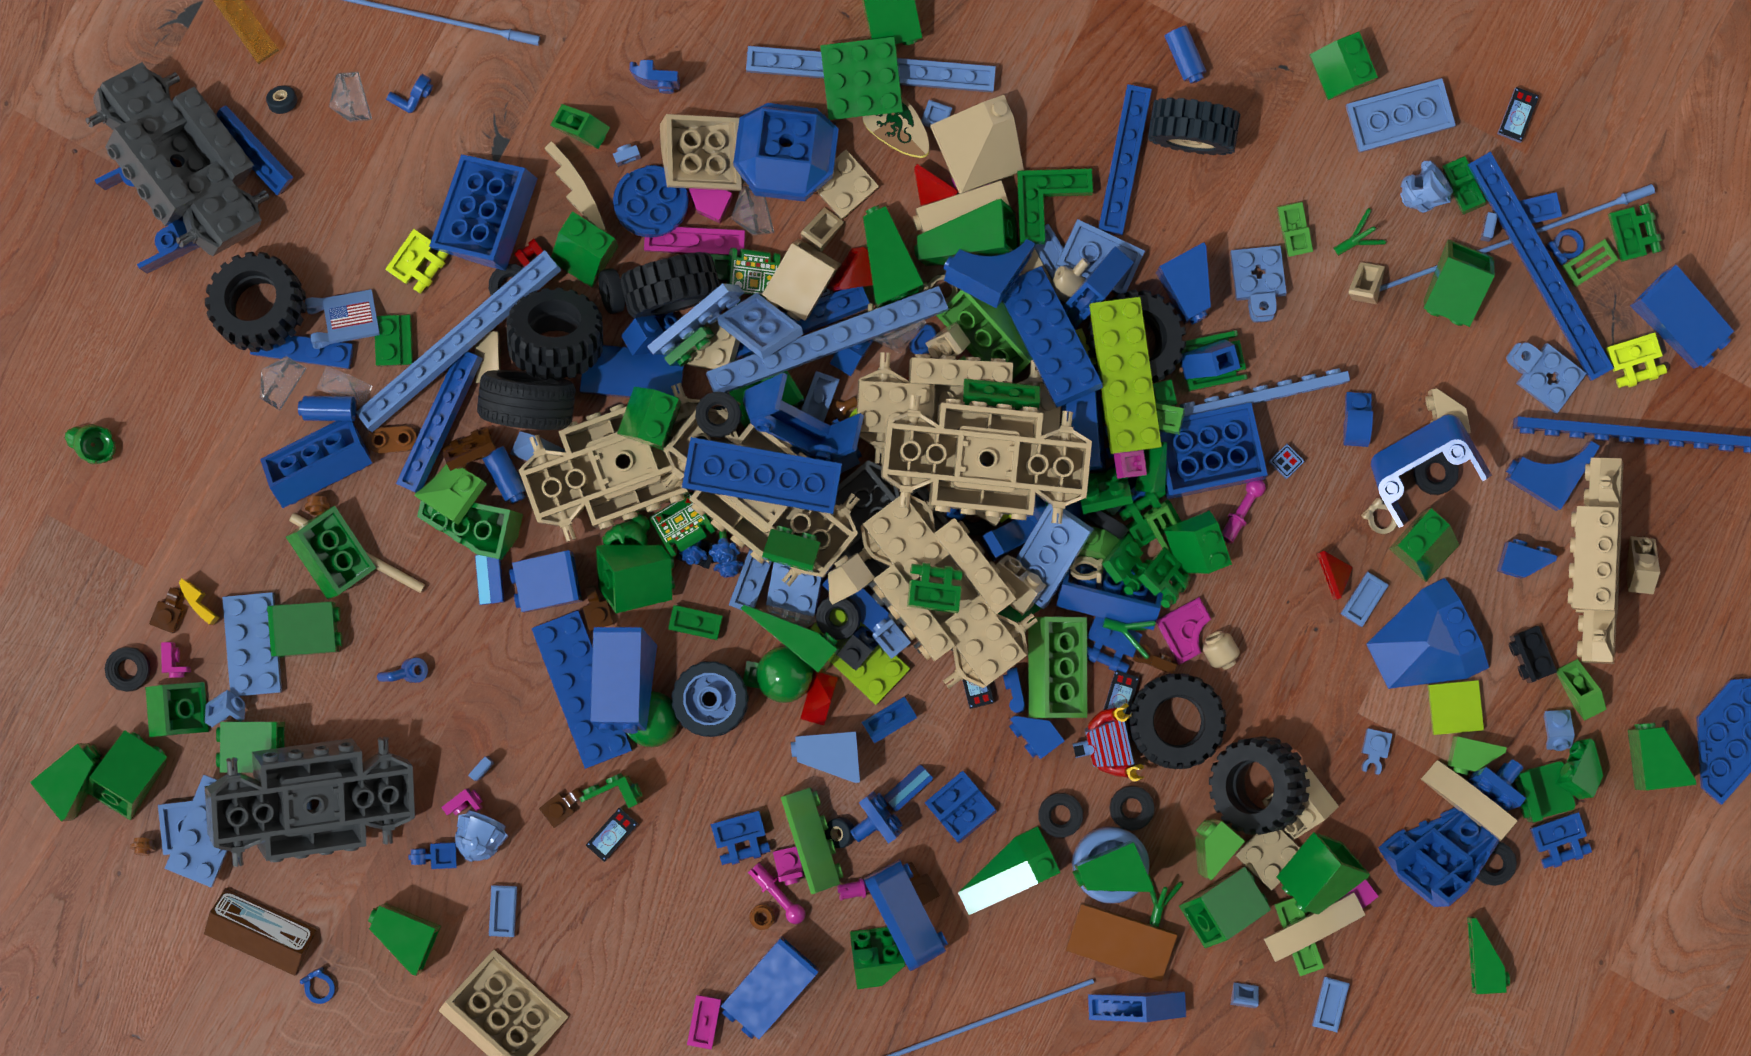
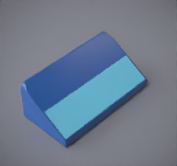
M475 555L479 605L505 603L501 560Z
M918 765L884 796V799L895 811H898L931 782L933 777L922 765Z

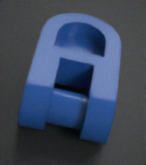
M1015 667L1008 669V674L1003 675L1006 690L1011 689L1013 697L1009 703L1010 709L1014 713H1021L1025 709V702L1018 670Z

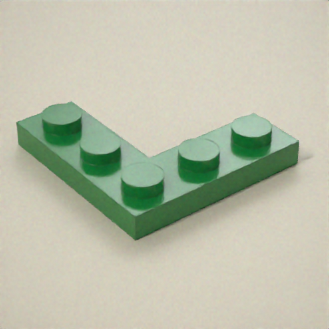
M1092 169L1017 171L1020 245L1026 239L1032 241L1035 245L1045 244L1043 197L1093 195Z

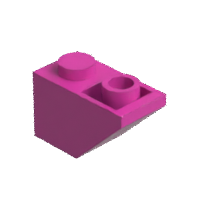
M689 188L697 213L721 223L733 198L732 193L729 190Z

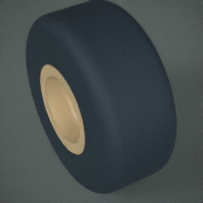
M277 86L268 92L266 102L273 113L284 114L296 106L297 97L291 87Z
M839 817L828 822L829 829L825 830L827 840L832 839L835 848L847 847L854 841L851 833L854 826L848 819ZM838 829L841 831V837L837 834Z

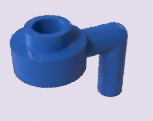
M421 74L412 88L408 101L393 92L388 94L386 100L408 113H413L422 97L427 98L433 89V85L430 84L432 79Z
M409 658L403 662L401 669L392 672H379L377 679L380 682H393L404 679L409 683H419L426 678L428 667L421 658ZM415 666L419 667V673L417 675L414 672Z

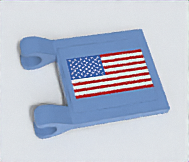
M372 289L326 298L311 297L305 300L308 314H315L322 310L325 312L328 333L316 332L311 334V342L314 349H320L333 343L380 335Z

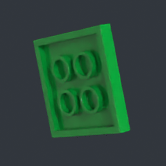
M895 37L820 45L829 120L903 112Z

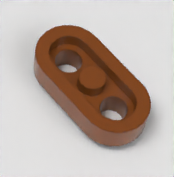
M407 426L377 428L368 434L367 445L370 450L378 454L408 452L412 450L418 436L412 428ZM403 434L408 435L406 443L400 442V436ZM378 436L383 437L381 445H376L375 439Z

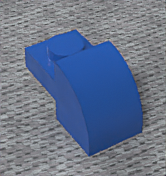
M1346 392L1343 445L1368 447L1373 424L1371 394Z

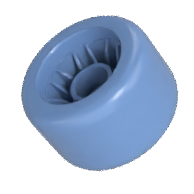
M1101 827L1089 832L1080 840L1073 854L1072 870H1076L1074 864L1128 841L1134 842L1147 874H1149L1150 863L1146 848L1134 834L1118 827ZM1083 886L1080 887L1088 896L1103 903L1124 902L1138 893L1129 891H1088Z

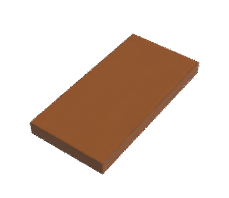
M1081 902L1066 951L1162 982L1177 933Z

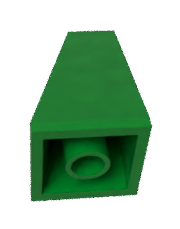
M996 199L918 235L917 244L914 247L915 256L925 266L945 265L950 256L954 257L959 249L979 256H998L1009 253L1018 248L1016 212L1002 199Z
M877 205L866 211L867 215L863 216L875 307L879 308L923 291L924 284L886 206L880 208Z

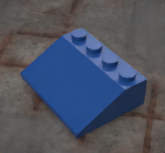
M461 154L429 247L483 266L506 271L538 178L523 167Z
M1251 402L1184 416L1180 435L1159 431L1161 442H1167L1165 492L1168 500L1265 480L1268 476Z

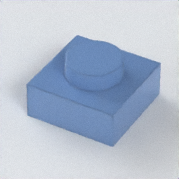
M623 145L617 148L616 153H613L618 167L641 159L636 145Z

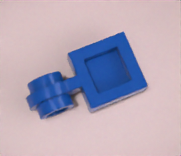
M456 842L431 843V853L429 854L426 853V849H410L411 854H408V860H411V865L426 864V859H431V869L457 868Z

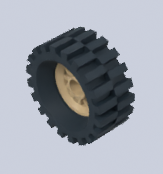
M1160 98L1153 103L1148 140L1161 147H1170L1172 150L1177 151L1183 150L1184 152H1195L1203 155L1204 153L1209 155L1232 154L1235 152L1241 114L1237 110H1233V108L1223 107L1224 105L1211 104V102L1207 101L1200 102L1195 99L1186 100L1185 98Z

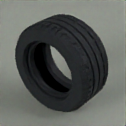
M491 370L485 372L480 378L477 412L483 420L499 425L536 430H561L567 428L572 423L576 389L572 381L562 378L560 381H554V378L543 380L537 375L535 377L528 375L526 371Z

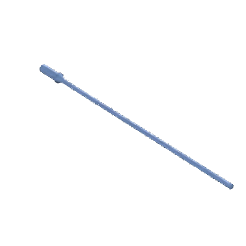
M343 0L498 34L505 37L508 41L513 40L539 46L540 36L514 31L511 28L509 30H498L366 0Z
M1650 184L1626 194L1622 193L1614 201L1535 230L1538 234L1614 205H1627L1632 201L1654 194L1655 189ZM1507 239L1477 251L1486 253L1511 244V241ZM1437 265L1382 285L1380 291L1432 273L1436 270Z
M1093 979L1084 981L886 1056H901L1091 985L1094 981Z

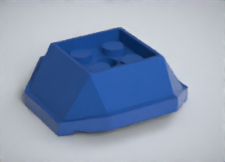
M766 103L739 117L733 166L749 185L755 196L805 202L815 191L833 178L839 128L817 108ZM789 143L791 144V146L783 147L781 146V144Z

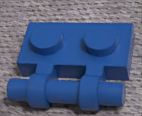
M1095 616L1087 634V639L1095 642L1093 648L1087 646L1088 660L1093 663L1097 661L1109 666L1108 669L1114 672L1118 670L1126 673L1129 664L1122 662L1121 658L1123 654L1133 658L1136 648L1123 633L1103 628L1102 625L1105 618ZM1127 630L1139 643L1142 634L1133 630ZM1102 645L1115 650L1114 656L1111 657L1100 652Z
M760 811L711 824L717 849L725 846L728 848L729 853L720 855L722 865L729 863L735 865L740 863V860L754 857V859L762 857L761 854L771 852L768 842L759 845L757 842V837L766 835ZM749 840L751 847L736 850L735 843Z
M1579 812L1530 828L1537 851L1543 852L1548 850L1549 857L1541 859L1544 869L1551 866L1556 868L1562 866L1563 862L1572 859L1577 861L1582 859L1583 855L1592 853L1589 843L1580 846L1578 839L1587 836ZM1566 843L1570 844V850L1558 852L1557 846Z

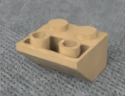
M1307 767L1308 772L1305 773L1306 779H1310V787H1306L1309 799L1302 804L1305 806V810L1301 815H1297V820L1292 825H1287L1284 829L1292 841L1326 820L1339 807L1309 767ZM1274 791L1262 800L1266 807L1270 804Z

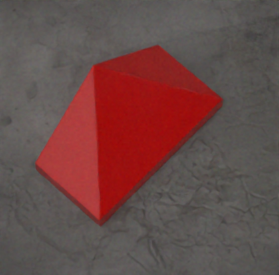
M916 164L914 175L921 206L958 195L956 189Z
M865 247L852 248L827 286L829 291L873 285L868 250Z
M1326 551L1317 553L1333 601L1342 598L1353 567Z
M817 671L813 672L812 682L800 719L825 725L838 677L818 673Z

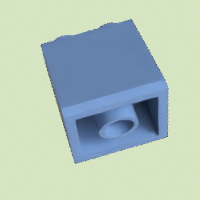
M856 732L795 737L796 742H791L792 757H797V762L854 783L860 782Z

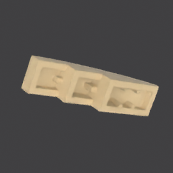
M551 141L545 147V150L561 166L555 172L557 177L572 190L566 196L567 200L590 223L607 232L598 207L584 181L570 161Z
M1438 760L1421 778L1423 782L1457 810L1465 813L1480 827L1483 826L1500 841L1517 823L1514 817Z
M1353 892L1336 901L1319 915L1310 913L1308 916L1287 925L1286 928L1265 937L1264 940L1274 961L1277 962L1365 916V913Z

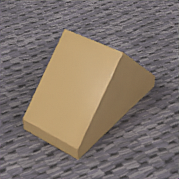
M824 207L803 229L801 239L822 252L844 221Z
M1360 262L1349 288V295L1352 300L1377 304L1385 266Z

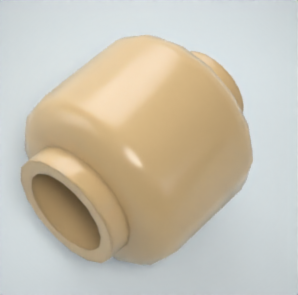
M1217 631L1205 638L1203 652L1212 667H1222L1226 670L1236 664L1235 660L1239 656L1240 651L1231 634Z

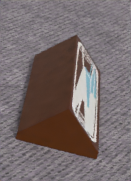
M225 888L209 913L204 935L296 976L317 929Z

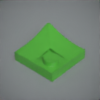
M446 464L414 496L459 525L487 483L464 468L450 471Z

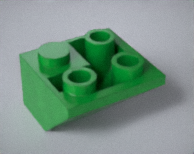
M888 927L850 932L857 989L883 986L905 967V961Z

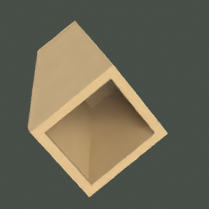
M797 239L789 247L762 295L776 308L781 306L788 310L787 314L797 321L803 319L805 321L838 271L841 263L803 240Z

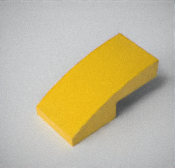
M181 578L179 585L190 606L209 625H214L220 617L200 603L206 594L187 579Z

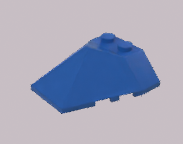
M1446 578L1421 589L1408 604L1366 643L1388 689L1467 679L1489 668L1483 644L1460 598Z
M1456 808L1441 813L1440 818L1428 823L1426 820L1422 821L1418 827L1409 831L1403 829L1379 846V851L1397 877L1433 907L1450 906L1464 895L1500 841L1483 826L1480 827L1465 813L1460 812Z

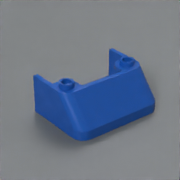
M170 159L171 164L177 167L175 162ZM120 167L95 179L96 184L104 190L123 181L128 186L135 187L130 180L125 178ZM183 217L157 232L155 245L159 253L138 263L137 266L140 270L148 274L200 247L193 242L184 247H180L177 244L176 238L187 233Z
M781 373L745 390L743 404L750 422L756 430L766 432L782 441L789 442L792 446L819 460L833 461L856 451L864 418L863 414L859 413L830 426L781 400L787 378L785 373Z
M1453 414L1440 417L1378 452L1371 459V469L1379 494L1399 528L1409 522L1397 501L1404 493V484L1399 477L1401 474L1443 452L1446 459L1455 465L1471 460L1482 481L1492 475L1461 420Z
M899 859L864 877V881L911 972L946 952L944 947L948 943L942 931L937 933L910 881V878L914 876L908 864L902 865Z

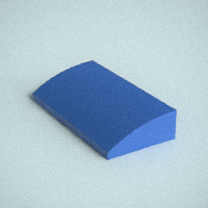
M603 345L602 354L592 368L588 367L589 370L583 373L581 377L580 392L584 394L630 398L633 388L641 387L655 389L674 396L671 386L675 385L678 394L680 393L677 384H683L684 366H670L664 359L667 355L647 353L632 356L627 347Z

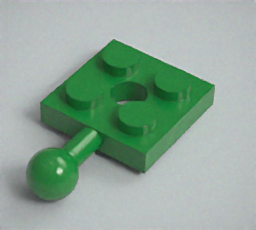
M1116 468L1094 474L1089 473L1087 496L1079 500L1081 501L1083 514L1132 504L1133 500L1128 478L1117 479Z

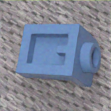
M228 690L208 702L205 709V723L211 727L226 720L228 716H232L239 722L244 720L245 702Z

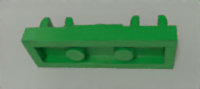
M964 379L963 402H965V405H969L972 401L985 402L989 406L1006 404L1012 405V408L1015 407V410L1018 411L1022 407H1034L1039 410L1040 386Z

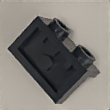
M1539 626L1509 636L1511 642L1508 643L1512 655L1518 658L1520 663L1518 671L1522 680L1526 679L1527 683H1533L1541 678L1557 673Z

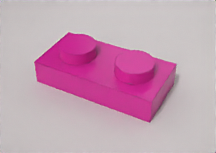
M696 995L687 1045L712 1050L721 999Z

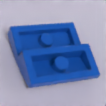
M961 771L925 802L958 844L997 812L964 771Z

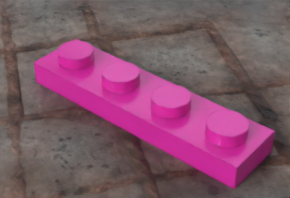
M677 227L672 232L660 237H645L644 252L683 254L707 252L709 254L729 255L730 248L732 247L737 248V256H739L740 249H744L745 230Z

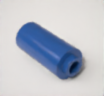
M1182 26L1164 35L1183 81H1189L1190 84L1202 80L1204 78L1203 74L1207 71L1188 27Z
M304 396L302 401L298 402V414L302 416L304 421H355L357 404L354 396Z
M504 446L497 448L487 457L482 458L505 502L511 501L514 504L525 498L524 493L526 489Z

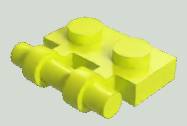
M413 229L385 270L406 285L414 277L418 282L413 289L421 294L426 286L429 288L433 282L431 279L439 268H443L445 265L444 260L449 254L441 251L436 256L430 252L432 248L429 247L431 240ZM426 258L431 263L422 274L417 269Z
M1656 333L1606 348L1609 360L1614 367L1613 372L1621 369L1624 371V377L1616 379L1618 388L1625 386L1630 388L1636 386L1638 382L1647 379L1650 381L1656 380L1658 376L1667 373L1664 364L1656 366L1654 359L1663 356ZM1644 362L1646 370L1634 373L1632 366Z

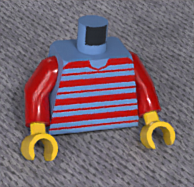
M1124 703L1118 708L1100 711L1088 723V727L1085 728L1087 741L1073 743L1075 757L1079 758L1090 755L1093 766L1097 767L1099 771L1118 777L1130 778L1132 781L1143 779L1144 776L1137 775L1136 770H1141L1144 766L1142 764L1131 766L1134 762L1125 721L1132 714L1126 715L1123 712L1129 705Z

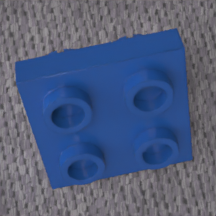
M1510 760L1508 764L1503 763L1496 774L1487 767L1473 772L1466 780L1506 812L1520 807L1526 799L1512 787V783L1523 770V766L1515 760Z
M872 791L859 802L866 812L867 818L851 830L853 837L858 842L877 830L880 831L889 844L903 832L900 828L903 826L900 819L895 814L891 815L886 809L888 804L880 793L876 795Z

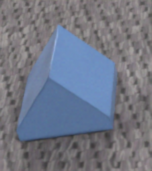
M1241 983L1233 984L1230 1005L1249 1008L1258 1007L1259 986Z

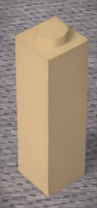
M1002 181L916 208V215L913 216L917 231L922 230V233L929 231L996 199H1002L1009 205Z

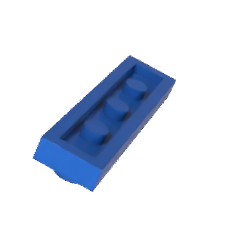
M227 106L220 108L216 116L253 163L252 170L277 196L283 193L293 179V176Z
M288 336L284 339L286 341L285 344L282 346L275 344L273 345V350L265 351L263 348H260L259 352L250 351V355L350 370L354 345L339 342L329 344L320 349H314L311 338Z

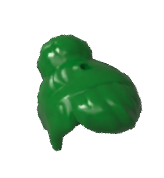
M91 424L84 427H73L65 433L64 438L67 445L74 449L77 455L89 464L106 463L112 460L113 455L116 453L115 441L112 439L113 435L108 428Z
M637 514V517L630 519L628 522L614 525L602 537L603 545H648L646 533L650 529V521L646 516Z

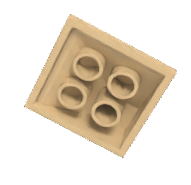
M1005 95L984 101L930 125L959 194L1015 175L1017 171H1024L1015 120Z
M666 114L660 123V143L667 187L741 191V176L733 166L739 118Z

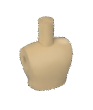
M1082 258L1074 269L1060 266L1056 270L1051 285L1058 299L1066 302L1086 280L1081 274L1090 265L1088 260Z

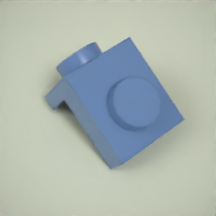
M883 619L873 628L876 632L872 637L891 659L911 644L893 619L888 622Z
M1570 710L1545 711L1544 721L1547 732V750L1563 751L1571 748L1575 734Z

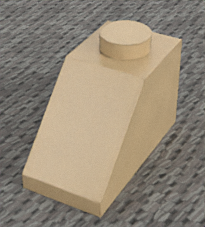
M858 553L849 558L847 555H844L834 563L836 567L828 573L829 600L833 605L860 591L874 579V576Z

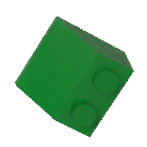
M1360 31L1338 39L1310 54L1327 100L1372 84L1378 78Z
M1210 510L1164 529L1172 555L1182 564L1178 569L1180 573L1209 574L1232 565L1218 521Z
M777 526V530L771 529L762 558L813 573L821 542L816 541L817 536L802 532L800 537L791 534L792 529Z
M205 682L145 687L149 737L209 732L208 724L205 723Z

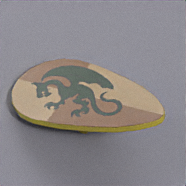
M902 97L903 112L862 116L866 128L875 137L893 149L918 158H924L929 154L927 132L916 111L904 97Z

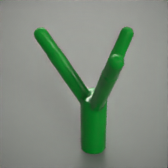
M1370 208L1364 213L1352 236L1333 247L1338 256L1356 245L1386 244V240H1361L1376 230V227L1372 226L1359 234L1371 213Z
M1108 618L1104 619L1103 628L1123 633L1145 659L1149 658L1148 653L1127 630H1147L1141 627L1155 626V621L1126 624Z
M1179 882L1167 896L1168 888L1166 886L1163 887L1159 900H1157L1155 890L1150 892L1154 905L1150 925L1159 927L1164 907L1182 887V882Z

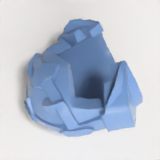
M1423 161L1420 174H1411L1403 178L1401 183L1402 193L1400 195L1406 207L1417 209L1419 212L1424 213L1432 210L1435 206L1450 203L1453 190L1446 176L1434 162Z
M470 810L466 814L458 815V829L455 834L456 847H458L460 853L467 861H482L491 858L508 838L504 831L506 826L492 818Z

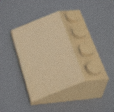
M495 950L485 958L439 1009L440 1013L488 1056H534L568 1018L563 1011Z

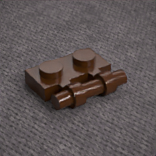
M488 427L480 431L476 429L470 432L471 435L461 440L455 439L450 441V445L442 448L450 471L463 468L469 462L477 458L487 457L492 451L496 450Z

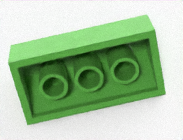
M960 290L947 304L948 310L936 315L946 327L955 322L958 323L971 342L966 349L973 357H979L981 361L990 362L991 358L1006 359V362L1013 363L1012 381L1031 364L1032 358L1002 302L997 308H994Z
M1033 617L1028 623L1035 618L1038 622L1028 628L1029 718H1087V617Z
M810 787L782 796L783 807L811 895L840 885L839 879L844 876L840 863L834 864L832 854H835L836 851L832 839L827 840L824 832L829 829L825 816H819L817 806L821 805L817 791L812 792Z
M1211 818L1210 820L1205 819L1197 827L1196 831L1198 834L1195 837L1197 870L1202 877L1212 880L1245 842L1225 823Z

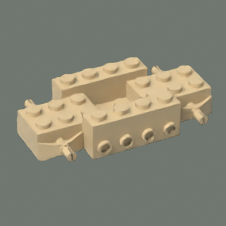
M880 352V367L878 370L858 380L857 414L861 413L864 415L859 438L876 448L875 464H879L880 454L882 464L887 421L908 412L910 395H915L914 405L916 396H921L919 411L937 424L938 406L941 402L946 403V399L961 400V405H965V402H963L964 379L1012 383L1013 363L1006 362V359L991 358L990 362L981 361L979 357H966V360H956V356H941V359H933L931 355L916 354L915 358L912 357L909 361L908 381L891 371V353H886V362H884L885 352ZM1031 360V372L1028 379L1017 384L1040 386V405L1037 413H1043L1041 436L1060 429L1061 406L1056 408L1037 368L1035 370L1033 360ZM988 404L986 406L989 408H997V406H989ZM983 452L980 455L981 464H986V467L991 466L994 462V457L990 452Z
M681 383L677 384L679 394L676 386H671L674 396L680 399L682 405L668 444L694 413L700 401L698 399H688L684 394ZM624 404L610 408L611 412L602 416L600 412L586 417V422L578 424L577 421H573L567 428L558 431L566 453L547 451L542 445L540 435H535V439L534 437L529 438L534 449V455L519 469V473L537 522L560 526L563 529L566 542L571 541V538L572 540L577 539L572 522L585 507L593 527H599L602 530L613 526L617 520L623 519L627 521L638 516L637 513L645 510L652 512L660 509L661 504L669 501L671 504L685 499V495L689 494L688 489L682 488L683 479L679 480L672 491L663 485L673 470L665 451L617 434L626 410ZM620 455H627L631 460L630 465L625 469L619 468L616 464V460Z
M910 395L908 412L887 421L881 477L900 489L899 507L904 508L905 498V508H910V497L913 490L931 483L928 506L935 507V511L950 512V509H960V514L976 515V511L986 512L988 517L1001 518V514H1009L1011 519L1026 520L1027 516L1033 515L1036 494L1052 505L1051 523L1057 522V524H1062L1065 506L1082 500L1087 496L1092 441L1074 431L1073 427H1071L1073 412L1062 411L1060 429L1041 436L1043 413H1037L1038 408L1022 407V411L1012 410V405L997 404V408L986 407L987 403L972 401L970 406L961 405V400L946 399V403L941 402L938 406L936 424L919 411L921 396H916L914 405L915 395ZM983 452H990L993 455L994 462L991 466L986 467L981 464L980 455Z
M710 408L708 412L709 420L714 424L724 423L728 418L727 409L716 410ZM695 410L664 449L673 470L663 485L672 491L679 480L684 478L691 437L790 455L796 454L790 450L792 445L789 442L776 439L766 432L758 431L751 423L740 437H738L736 430L730 435L721 438L711 437L698 426ZM800 452L798 455H796V456L807 457V456H805V455H804L803 453H801V452ZM695 491L689 499L693 503L691 506L693 510L701 516L705 513L713 519L711 521L713 526L721 532L726 529L733 535L730 539L741 548L746 545L751 549L752 553L750 555L761 564L764 561L769 565L771 564V561L762 558L771 529L777 530V526L792 529L791 534L801 537L802 532L817 536L816 541L821 542L813 573L790 567L791 569L782 579L789 587L798 575L801 574L823 578L858 535L850 513L860 499L856 497L851 502L855 497L852 493L843 505H835L833 514Z
M1591 458L1590 464L1585 465V479L1590 481L1589 489H1584L1585 506H1577V512H1572L1571 527H1575L1576 537H1571L1570 553H1573L1575 561L1569 564V578H1572L1574 583L1573 588L1568 589V603L1576 610V613H1584V616L1579 615L1578 631L1583 632V640L1577 643V656L1582 657V662L1615 664L1622 525L1623 461L1622 458Z
M911 495L910 508H905L906 498L904 500V508L899 507V496L861 525L864 548L858 554L863 562L872 558L889 566L888 569L873 579L875 586L872 589L881 600L884 597L891 604L888 610L896 620L901 617L906 624L903 628L911 640L916 638L922 646L918 649L927 661L932 658L935 662L950 649H953L956 670L943 680L946 684L954 679L946 685L948 689L963 679L981 688H985L1028 655L1025 632L1038 621L1035 618L1027 624L1034 617L1032 613L1017 623L998 614L1016 600L1014 597L1016 592L1008 581L1004 583L998 576L1001 572L992 561L988 562L983 556L985 553L984 549L977 541L973 543L968 536L970 531L962 521L957 522L954 518L938 531H935L933 518L935 507L928 506L929 500L923 501ZM921 563H930V566L944 568V566H951L955 570H962L961 580L952 579L953 586H961L958 613L907 607L909 581H920V575L910 574L911 564L921 565ZM929 577V582L942 584V578Z

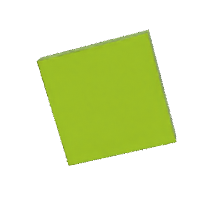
M1479 680L1428 685L1433 735L1484 730Z

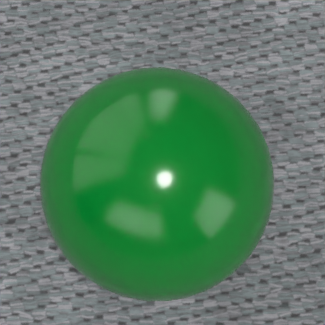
M777 647L768 651L759 661L756 679L760 690L766 697L775 702L789 703L798 700L808 691L812 682V668L788 647Z
M651 691L647 730H638L635 734L627 733L628 736L635 743L644 747H658L669 742L679 727V720H677L672 707V699L661 692Z

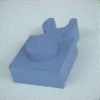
M1366 729L1361 753L1368 754V758L1362 763V771L1366 772L1367 766L1373 763L1376 766L1375 774L1379 775L1381 773L1382 765L1379 760L1380 757H1388L1392 734Z

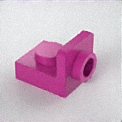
M1144 450L1114 454L1117 479L1147 475Z
M161 642L162 673H169V678L184 677V672H191V667H176V662L180 661L179 647H176V643Z
M466 788L441 808L446 815L453 812L456 816L468 807L465 802L468 801L475 811L478 812L482 809L480 803L483 801L474 789L470 792Z
M796 846L773 851L779 882L785 881V885L800 882L799 877H803L804 872Z

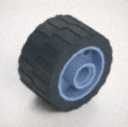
M714 661L700 662L690 666L675 682L674 691H672V707L677 720L691 733L703 737L722 736L735 729L747 712L749 701L747 687L742 677L725 664ZM709 692H713L717 697V701L713 706H707L704 702V697Z

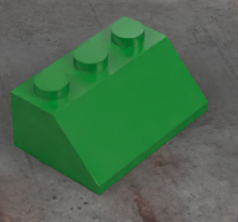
M335 506L309 520L286 536V539L327 599L340 595L376 569Z

